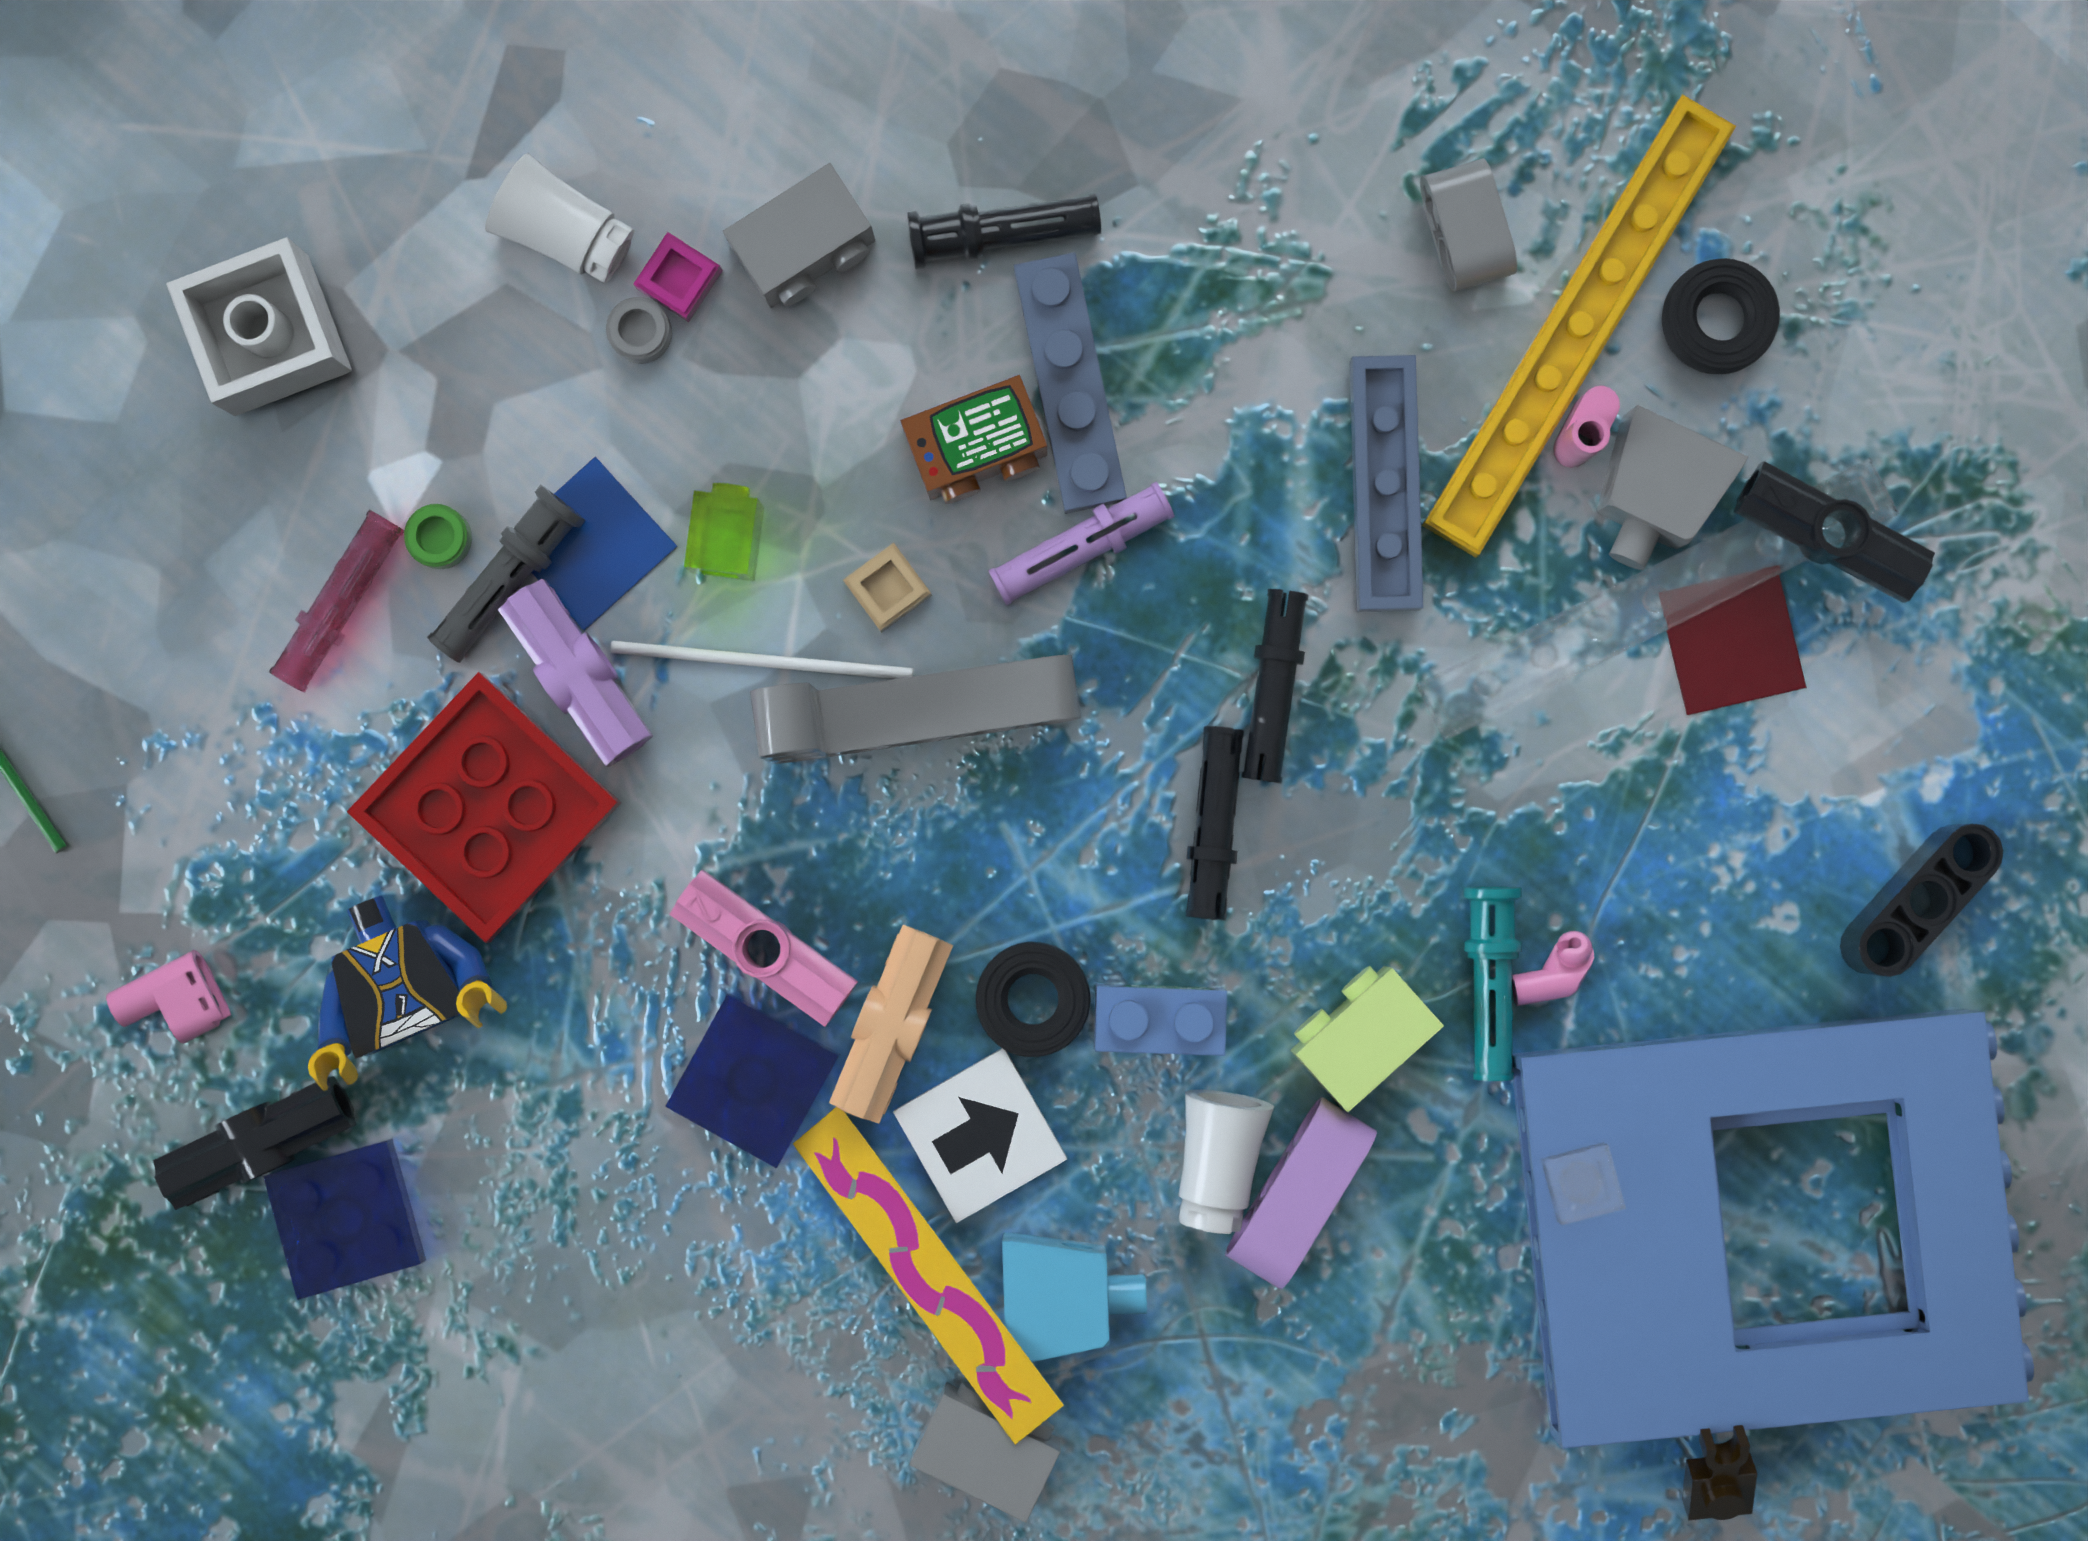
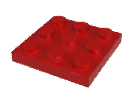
M478 672L347 810V813L487 943L491 942L613 813L621 802L485 674Z

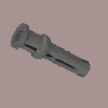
M541 484L535 491L537 500L514 528L506 526L501 532L502 538L499 541L503 547L473 584L467 588L464 595L434 632L427 636L435 647L458 663L464 659L463 656L500 613L498 609L507 601V598L518 590L533 570L539 573L542 569L546 570L552 563L549 555L572 527L580 528L586 521L574 509Z

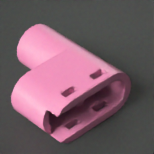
M1595 386L1576 401L1554 443V456L1560 464L1569 468L1579 467L1608 444L1610 428L1620 408V401L1615 391L1606 386ZM1578 433L1591 439L1588 446L1580 441Z
M192 950L106 995L110 1012L121 1026L127 1027L160 1010L172 1034L183 1044L218 1027L221 1020L231 1015L230 1009L208 964L196 950Z

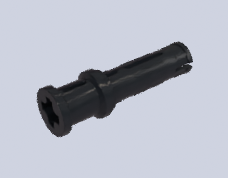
M1089 194L1087 197L1030 203L978 212L977 206H970V203L960 204L957 212L922 217L919 216L917 211L907 212L915 269L925 268L927 261L965 256L968 262L978 261V257H983V250L1040 243L1093 233L1094 235L1101 234V218L1096 194ZM1056 217L1064 218L1062 222L1011 228V224ZM994 226L999 228V231L981 233V228ZM947 233L957 234V237L929 240L927 238L928 236Z

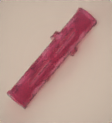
M370 509L366 514V519L341 559L336 563L334 570L308 612L304 610L299 612L295 621L300 625L274 667L272 666L269 670V673L304 693L332 645L340 646L346 635L341 633L343 627L366 590L372 584L374 577L396 541L404 533L403 529Z

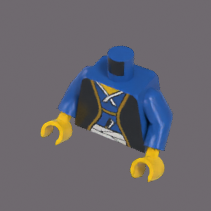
M383 896L366 900L347 910L361 944L332 956L331 964L333 969L325 977L319 1014L318 1050L309 1060L308 1071L323 1091L328 1089V1075L336 1068H339V1074L347 1085L353 1084L358 1078V1072L354 1064L347 1057L351 1050L355 1059L372 1055L461 1015L476 1028H481L483 1026L479 1020L481 1007L489 1003L498 1013L502 1014L507 1009V1002L492 989L491 979L481 953L476 947L445 926L431 925L427 920L413 921L396 928Z

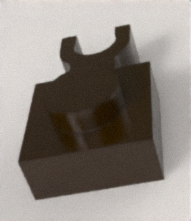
M1743 1425L1733 1426L1732 1438L1720 1444L1714 1443L1710 1428L1700 1429L1699 1443L1704 1457L1686 1459L1682 1501L1688 1521L1708 1518L1727 1520L1738 1515L1752 1514L1757 1471L1751 1453H1749L1750 1444Z

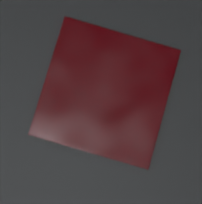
M1777 566L1657 593L1687 715L1807 688Z

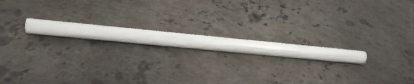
M622 641L611 642V653L888 679L913 677L914 668Z

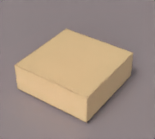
M894 543L843 579L881 633L932 596L929 589Z

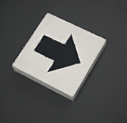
M1003 1048L893 1111L956 1223L1067 1160L1066 1154L1009 1054Z

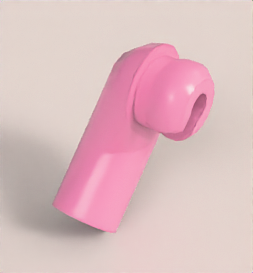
M1579 931L1566 932L1559 937L1558 942L1555 944L1541 970L1513 974L1512 996L1515 1005L1521 1006L1566 998L1576 993L1594 960V950L1589 937Z

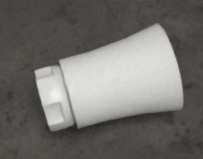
M529 153L524 154L515 163L504 179L490 207L485 224L486 232L522 244L558 261L581 275L587 272L605 284L621 265L635 232L630 226L614 219L615 214L588 199L556 177Z
M1188 1090L1185 1092L1186 1134L1183 1170L1179 1189V1197L1182 1198L1179 1222L1187 1227L1211 1233L1231 1234L1232 1232H1240L1243 1221V1209L1249 1206L1253 1176L1261 1144L1274 1106L1263 1100L1240 1094L1214 1090Z

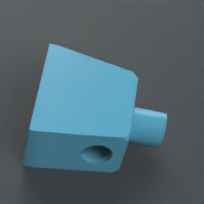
M1003 1233L1005 1327L1032 1362L1108 1346L1109 1315L1147 1314L1145 1274L1107 1276L1105 1246L1019 1233Z

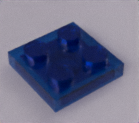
M729 993L726 995L665 1107L769 1165L778 1168L841 1054Z
M393 1138L263 1176L297 1300L416 1266L426 1261Z

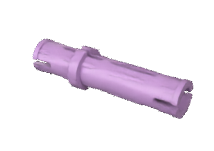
M1154 482L1150 484V487L1109 508H1106L1104 504L1092 509L1094 516L1051 539L1043 541L1005 564L988 570L1007 606L1010 605L1017 598L1036 590L1056 578L1064 576L1071 570L1111 549L1115 554L1127 549L1126 541L1167 519L1174 518L1173 510L1159 484ZM1131 514L1135 515L1133 520L1089 543L1086 542L1089 536ZM1072 545L1077 546L1076 550L1031 574L1027 573V570Z

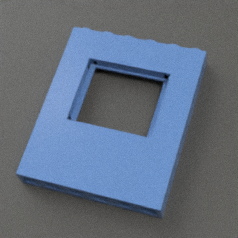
M1954 1009L1512 1054L1513 1087L1550 1435L1563 1449L1700 1435V1429L1710 1428L1711 1434L1733 1432V1426L1743 1425L1744 1430L2029 1402L2027 1382L2033 1380L2034 1364L2029 1347L2026 1343L2022 1342L2020 1317L2025 1316L2027 1303L2022 1283L2018 1278H2015L2012 1253L2018 1251L2019 1233L2013 1216L2008 1214L2005 1189L2011 1186L2012 1171L2006 1152L2000 1149L1998 1124L2003 1123L2005 1110L2001 1092L1997 1086H1993L1990 1060L1996 1058L1997 1039L1993 1026L1990 1022H1986L1985 1012ZM1895 1103L1901 1105L1902 1114L1896 1115ZM1886 1113L1908 1311L1734 1329L1713 1130ZM1918 1308L1923 1310L1924 1320H1919ZM1902 1329H1912V1332H1905ZM1746 1345V1349H1738L1735 1347Z

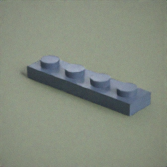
M1073 252L1015 264L1014 273L1064 513L1068 514L1092 509L1101 504L1107 506L1119 503L1126 499L1127 496L1076 253Z
M1416 355L1353 356L1350 360L1357 612L1420 611L1423 609Z

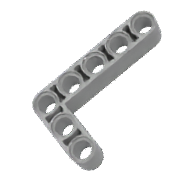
M1072 655L1049 656L817 690L810 683H792L750 691L759 758L772 764L806 761L1050 725L1081 718Z

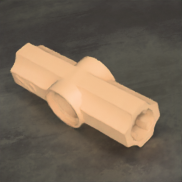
M902 925L900 933L897 934L889 957L886 960V966L878 986L873 985L861 1009L851 1038L855 1039L830 1098V1104L859 1118L878 1124L881 1122L898 1085L897 1081L906 1061L911 1062L932 1011L928 1006L954 945L920 930Z

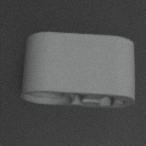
M1482 158L1421 176L1420 190L1424 209L1450 289L1456 292L1516 274L1517 257L1513 239L1494 176L1487 161Z

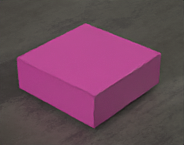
M667 232L633 285L637 290L689 323L723 270L719 264Z

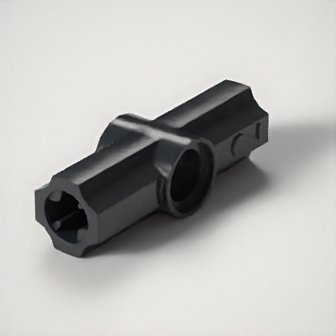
M1765 461L1757 466L1737 498L1734 513L1798 546L1802 554L1810 561L1821 565L1831 564L1902 603L1911 600L1915 592L1924 584L1933 567L1932 561L1935 552L1873 520L1866 509L1857 502L1847 499L1836 500ZM1826 517L1836 519L1844 528L1845 540L1841 548L1832 546L1823 535L1822 526Z
M334 1076L327 1078L328 1089L326 1091H323L314 1082L299 1091L291 1093L290 1096L278 1102L270 1104L267 1101L215 1125L216 1131L153 1160L155 1166L154 1178L163 1197L173 1205L175 1210L190 1206L220 1192L221 1189L237 1181L244 1184L296 1159L295 1154L356 1126L354 1108L346 1090L341 1087Z

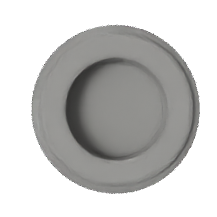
M632 297L621 301L612 309L606 323V334L613 349L623 359L632 363L644 364L655 361L666 352L672 339V326L668 316L656 302L644 297Z

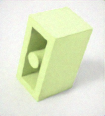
M1371 966L1366 967L1342 989V993L1348 999L1330 1015L1323 1008L1318 1010L1294 1032V1035L1300 1042L1290 1051L1346 1112L1354 1108L1444 1027L1391 967L1383 966L1377 973Z

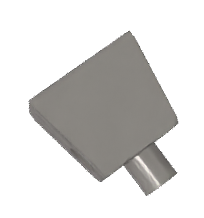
M1639 405L1635 406L1623 416L1619 425L1597 506V512L1600 515L1622 525L1609 556L1626 566L1644 570L1657 542L1674 549H1679L1690 543L1741 471L1748 456Z

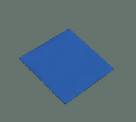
M596 457L590 460L554 493L586 520L580 528L572 527L549 555L552 563L546 570L542 569L540 573L535 570L531 572L538 581L540 579L547 581L549 586L555 590L564 607L570 612V616L584 631L678 547Z

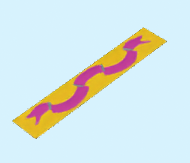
M835 1107L793 1143L802 1158L1015 1445L1064 1406L844 1111Z

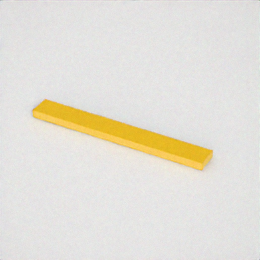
M1683 94L1677 100L1423 522V527L1475 558L1480 555L1735 130L1736 126Z

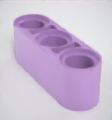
M1320 1097L1309 1110L1244 1216L1241 1231L1234 1233L1226 1249L1225 1256L1276 1288L1283 1289L1295 1274L1367 1156L1375 1140L1377 1130L1327 1099Z

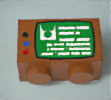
M1020 375L900 420L930 501L943 496L945 504L964 500L981 491L978 482L999 474L1003 475L1004 481H1012L1038 470L1040 468L1038 459L1047 456V443Z

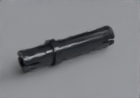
M1268 589L1262 645H1255L1254 658L1260 659L1244 771H1242L1241 778L1261 781L1263 759L1266 755L1262 781L1282 783L1283 777H1281L1296 667L1297 665H1303L1305 652L1300 651L1299 646L1305 605L1309 595L1289 591L1286 616L1284 617L1287 593H1284V590Z
M1205 726L1203 729V755L1198 788L1196 827L1193 846H1187L1186 859L1191 860V879L1185 917L1226 921L1231 864L1237 863L1238 851L1232 850L1244 730Z

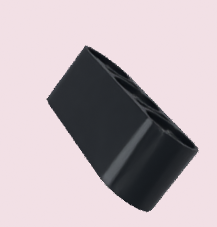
M1979 824L1948 825L1940 827L1933 832L1845 929L1841 936L1840 950L1842 958L1847 965L1858 973L1886 977L1900 975L1910 968L1997 872L2002 863L2003 847L1996 833L1985 825ZM1962 836L1968 839L1974 852L1973 860L1965 869L1958 866L1953 856L1954 845ZM1919 883L1925 885L1931 895L1930 908L1921 917L1913 911L1910 903L1911 892ZM1877 930H1880L1888 939L1889 950L1885 959L1876 964L1868 955L1867 943L1870 936Z

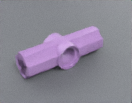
M540 579L531 585L523 587L507 598V601L498 611L536 664L533 671L537 679L558 708L564 714L569 713L582 731L584 738L598 754V758L603 761L605 766L610 767L643 747L653 735L615 681L619 678L615 669L593 638L587 632H581L570 616V612L564 607L555 590L549 586L547 581Z

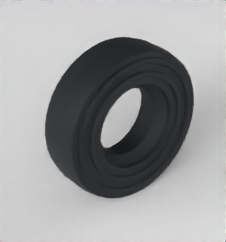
M1727 258L1704 261L1687 270L1670 288L1662 311L1663 333L1672 352L1687 366L1708 374L1737 372L1757 361L1771 346L1780 320L1779 301L1769 280L1755 267L1739 260ZM1714 293H1723L1730 295L1738 301L1743 309L1744 323L1736 337L1729 340H1716L1707 336L1701 330L1697 321V310L1704 297Z
M1024 942L1004 949L987 964L977 985L976 1009L983 1029L998 1046L1019 1056L1042 1057L1062 1050L1079 1035L1089 1014L1090 990L1083 970L1068 953L1047 943ZM1024 975H1042L1054 984L1058 992L1057 1009L1043 1023H1023L1010 1011L1008 1005L1009 990L1012 984Z

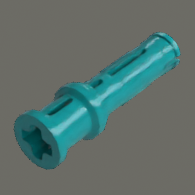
M1507 886L1463 887V897L1470 900V939L1464 941V951L1467 952V958L1473 959L1475 1071L1473 1072V1079L1481 1081L1514 1080V1072H1512V959L1519 958V952H1522V942L1515 939V900L1522 897V888ZM1490 905L1495 906V934L1490 932ZM1490 959H1496L1495 977L1490 975ZM1490 990H1495L1496 1043H1491Z

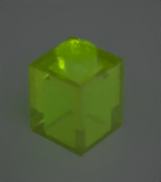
M712 483L711 492L694 490L684 567L692 574L755 582L764 506L758 498L749 497L750 488L729 483Z

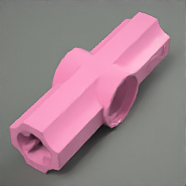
M701 870L689 883L669 914L733 960L743 973L758 978L824 1027L828 1025L858 983L852 976L793 935L784 924L768 917L705 870ZM759 930H767L773 933L779 940L780 955L771 966H761L755 963L749 955L748 943L751 936Z

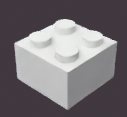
M288 237L166 283L211 403L233 416L243 414L352 372L309 255Z

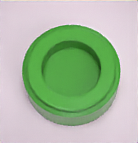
M430 504L419 508L411 515L405 526L404 541L410 555L419 563L433 569H448L459 564L467 556L472 543V532L467 520L459 512L446 505Z

